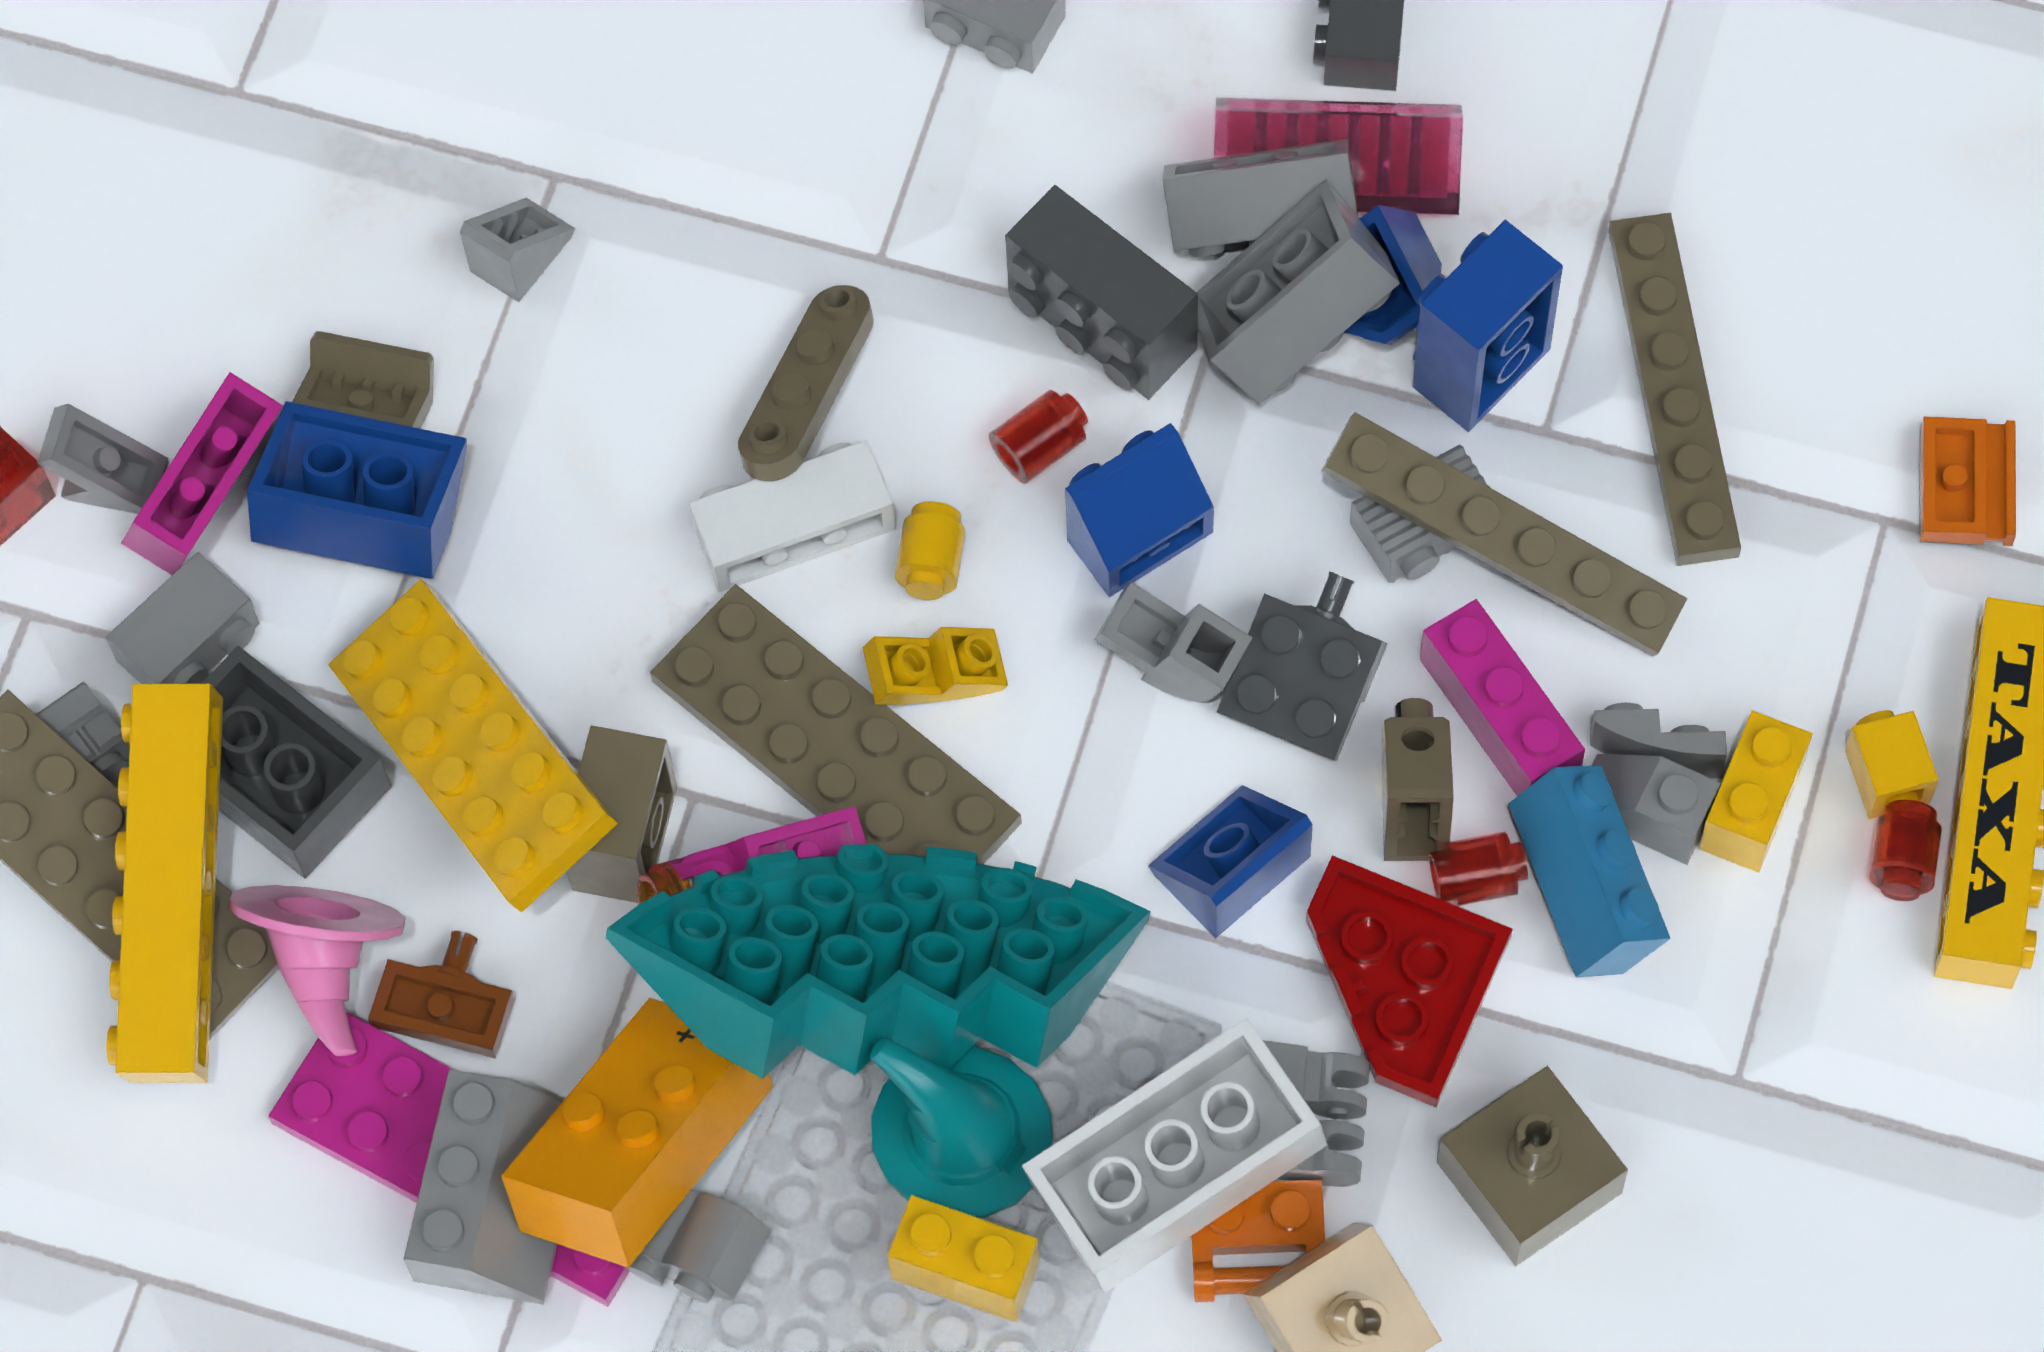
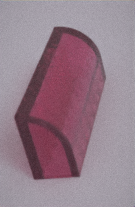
M1216 97L1214 158L1348 139L1358 212H1369L1377 205L1415 211L1418 214L1459 215L1463 136L1462 105Z

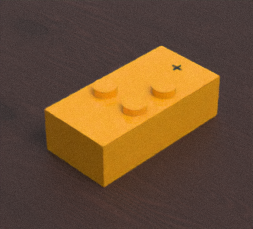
M648 998L501 1175L520 1232L629 1268L773 1088L770 1073L762 1079L707 1049L665 1002Z

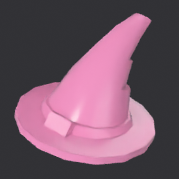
M283 885L251 886L233 891L229 899L228 909L238 918L266 929L278 968L315 1035L336 1056L355 1054L357 1049L350 1031L344 1003L349 1001L350 968H358L364 941L388 940L402 935L406 917L395 908L383 903L339 891Z

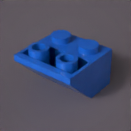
M1169 423L1155 433L1147 430L1136 435L1124 446L1121 454L1102 466L1099 463L1086 466L1071 479L1069 486L1065 488L1067 541L1109 598L1124 589L1130 582L1134 583L1213 533L1214 506L1178 431L1172 423Z

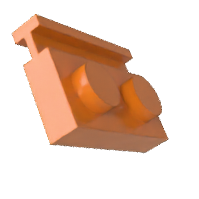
M1924 416L1920 427V541L1984 545L1985 541H2001L2003 546H2013L2016 537V421L2006 420L2005 424H1988L1987 419Z

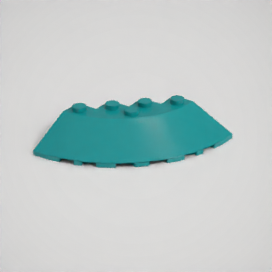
M877 844L841 845L837 855L798 859L794 850L761 855L747 859L744 870L719 876L712 869L695 876L693 887L675 893L672 896L662 891L640 903L607 928L606 939L707 1049L762 1079L799 1045L856 1075L871 1061L870 1053L875 1044L883 1037L947 1069H950L981 1038L1038 1068L1072 1034L1147 924L1151 911L1107 890L1075 879L1070 888L1053 881L1035 877L1036 866L1015 861L1013 869L978 864L976 863L977 853L964 850L926 846L925 856L886 854Z

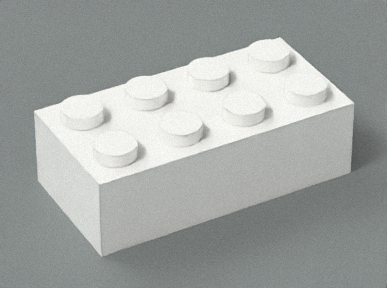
M1246 1017L1023 1164L1022 1167L1032 1187L1103 1293H1106L1326 1147L1327 1143L1320 1122Z

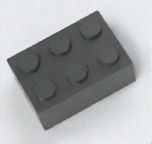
M1054 184L1005 235L1008 291L1013 303L1029 317L1036 318L1039 315L1055 327L1061 341L1072 351L1078 354H1083L1086 351L1103 364V369L1107 376L1120 388L1127 391L1134 388L1150 400L1197 350L1198 293Z
M237 646L202 683L211 684L223 697L219 811L306 879L391 787L380 756L240 646Z

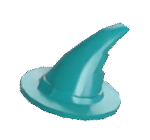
M886 1037L881 1038L875 1044L870 1053V1059L890 1079L883 1085L871 1115L872 1151L887 1183L907 1201L913 1195L980 1219L1017 1205L1033 1188L1022 1165L1053 1145L1051 1111L1036 1081L1009 1058L973 1046L950 1069L932 1063Z

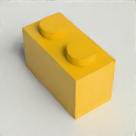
M1751 711L1707 817L1699 850L1760 873L1804 765L1813 733L1759 712Z
M913 1195L910 1196L887 1255L892 1280L1016 1323L1040 1262L1038 1238Z

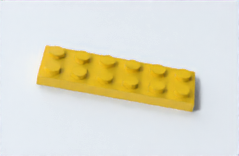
M422 579L416 582L328 664L508 903L521 913L618 824L449 608Z

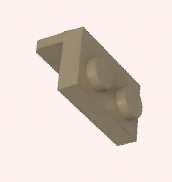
M316 331L310 340V368L292 402L421 429L433 404L434 358L428 352Z

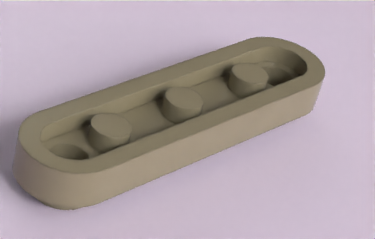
M837 285L823 290L810 303L739 437L738 449L743 468L751 477L761 481L780 480L793 474L803 463L873 328L874 318L870 300L863 290L849 285Z

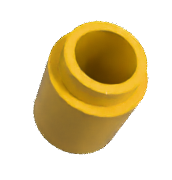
M921 502L913 506L911 515L907 516L903 521L895 580L912 597L922 600H936L942 597L943 594L952 592L957 587L965 527L961 523V514L956 508L941 502Z

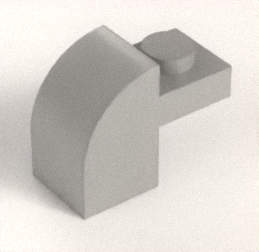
M1130 582L1124 587L1094 640L1143 670L1145 673L1141 680L1181 699L1205 702L1223 691L1253 637L1201 604L1196 605L1184 616L1133 582Z

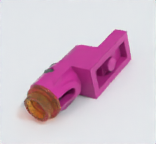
M849 807L748 835L724 845L655 864L649 869L647 874L641 875L637 880L636 895L638 904L662 891L672 896L675 893L693 887L695 876L712 869L719 876L744 870L746 860L757 856L794 850L798 859L837 855L841 845L867 844L856 807Z

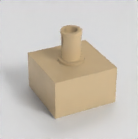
M1352 1223L1242 1294L1277 1352H1425L1442 1341V1338L1393 1257L1371 1224Z

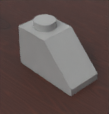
M1597 754L1591 766L1602 765L1631 840L1688 865L1703 834L1707 817L1721 783L1662 756Z

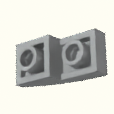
M1630 702L1612 704L1604 710H1594L1590 730V746L1604 754L1662 756L1709 778H1722L1727 758L1726 731H1709L1707 727L1702 725H1683L1672 729L1670 732H1661L1659 709H1643L1641 705Z

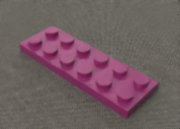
M346 1012L357 1052L349 1056H336L317 1038L268 1117L272 1125L417 1203L448 1072L452 1068ZM558 1244L550 1276L609 1307L630 1271L625 1266Z

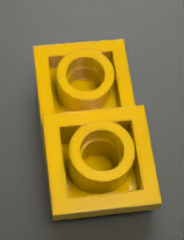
M940 627L929 638L874 636L862 647L875 705L922 704L958 700L1000 692L1008 686L994 628Z

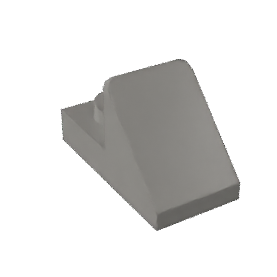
M68 403L54 408L37 464L65 478L61 497L68 501L138 514L163 476L168 457Z

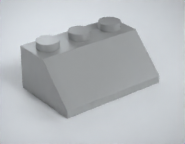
M1326 179L1197 291L1198 329L1210 361L1260 405L1272 393L1279 392L1288 387L1295 379L1298 371L1316 355L1333 348L1341 340L1345 330L1366 312L1374 311L1382 306L1389 298L1392 290L1400 283L1387 253L1337 189Z
M449 1069L403 1257L414 1282L544 1305L558 1244L520 1232L501 1175L559 1107L562 1101L515 1080Z

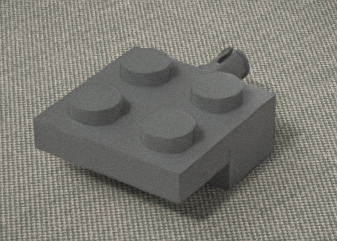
M1329 571V576L1316 607L1312 605H1292L1264 593L1248 632V635L1253 637L1231 675L1216 712L1337 761L1360 703L1365 702L1388 643L1355 630L1344 618L1339 617L1352 584L1355 581Z

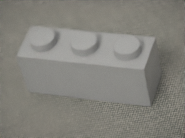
M1348 139L1164 165L1162 180L1173 251L1188 249L1189 256L1202 257L1224 251V244L1249 241V245H1251L1326 179L1337 189L1358 216Z

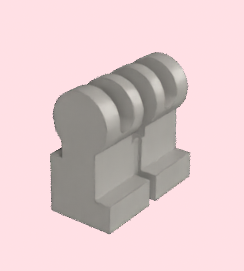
M1263 1040L1311 1111L1316 1115L1335 1119L1319 1121L1327 1146L1277 1179H1322V1186L1333 1187L1352 1186L1361 1181L1362 1161L1355 1156L1330 1150L1350 1151L1359 1149L1364 1145L1365 1130L1362 1127L1337 1119L1348 1120L1365 1116L1367 1098L1358 1092L1338 1088H1358L1369 1083L1370 1063L1360 1056L1349 1053L1308 1051V1046Z

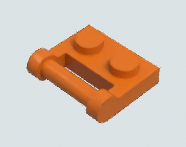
M1322 1179L1273 1181L1191 1235L1194 1302H1215V1295L1244 1294L1286 1267L1213 1268V1255L1305 1252L1306 1254L1325 1242Z

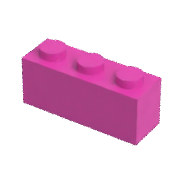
M229 372L132 522L121 544L170 575H173L184 563L283 405Z
M1477 598L1423 630L1420 652L1421 663L1516 796L1520 795L1554 767L1582 766L1585 748Z

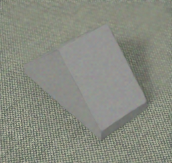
M524 198L464 221L460 235L470 272L517 302H520L569 242L575 228L530 199Z

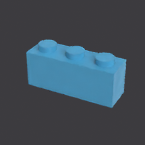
M1602 765L1554 767L1508 803L1576 978L1624 974L1671 939Z

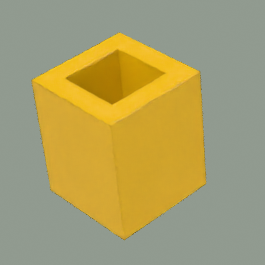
M1890 710L1874 712L1861 718L1855 726H1852L1845 747V753L1868 819L1931 803L1939 779L1914 710L1894 715L1893 711Z

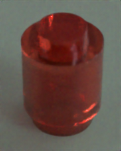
M1896 800L1886 806L1885 814L1881 815L1877 820L1869 879L1874 886L1881 889V893L1887 898L1897 901H1913L1918 899L1920 895L1930 892L1935 886L1942 827L1937 822V811L1932 806L1915 800Z
M1506 831L1444 842L1442 850L1429 852L1430 872L1436 897L1446 902L1454 901L1456 906L1518 895V881L1528 879V868L1522 843L1520 841L1510 843Z

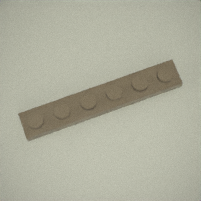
M1671 213L1612 220L1609 224L1608 233L1676 565L1681 566L1739 558L1741 543Z
M1356 412L1349 417L1321 469L1322 472L1652 657L1659 654L1688 599Z

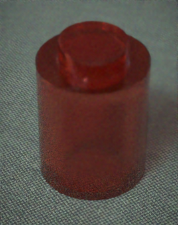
M1048 390L991 431L988 437L994 452L1005 468L1019 482L1027 484L1086 440L1083 426L1088 423V418L1081 405L1072 395L1065 393L1060 396L1055 391Z

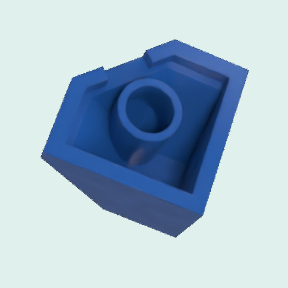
M1377 205L1359 219L1387 253L1400 284L1392 290L1389 298L1382 306L1374 311L1366 312L1344 333L1392 345L1416 328L1420 315L1419 297L1426 286L1436 276L1441 274L1442 263L1415 211Z

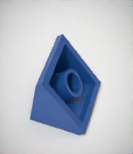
M1242 785L1151 862L1148 867L1153 875L1216 939L1311 857L1313 824L1307 814Z

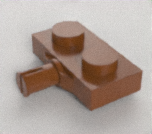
M451 931V938L440 966L418 967L390 959L387 960L368 1016L370 1025L384 1031L496 1059L515 998L512 990L481 983L467 973L474 947L478 941L475 936L465 932L463 938L461 931Z

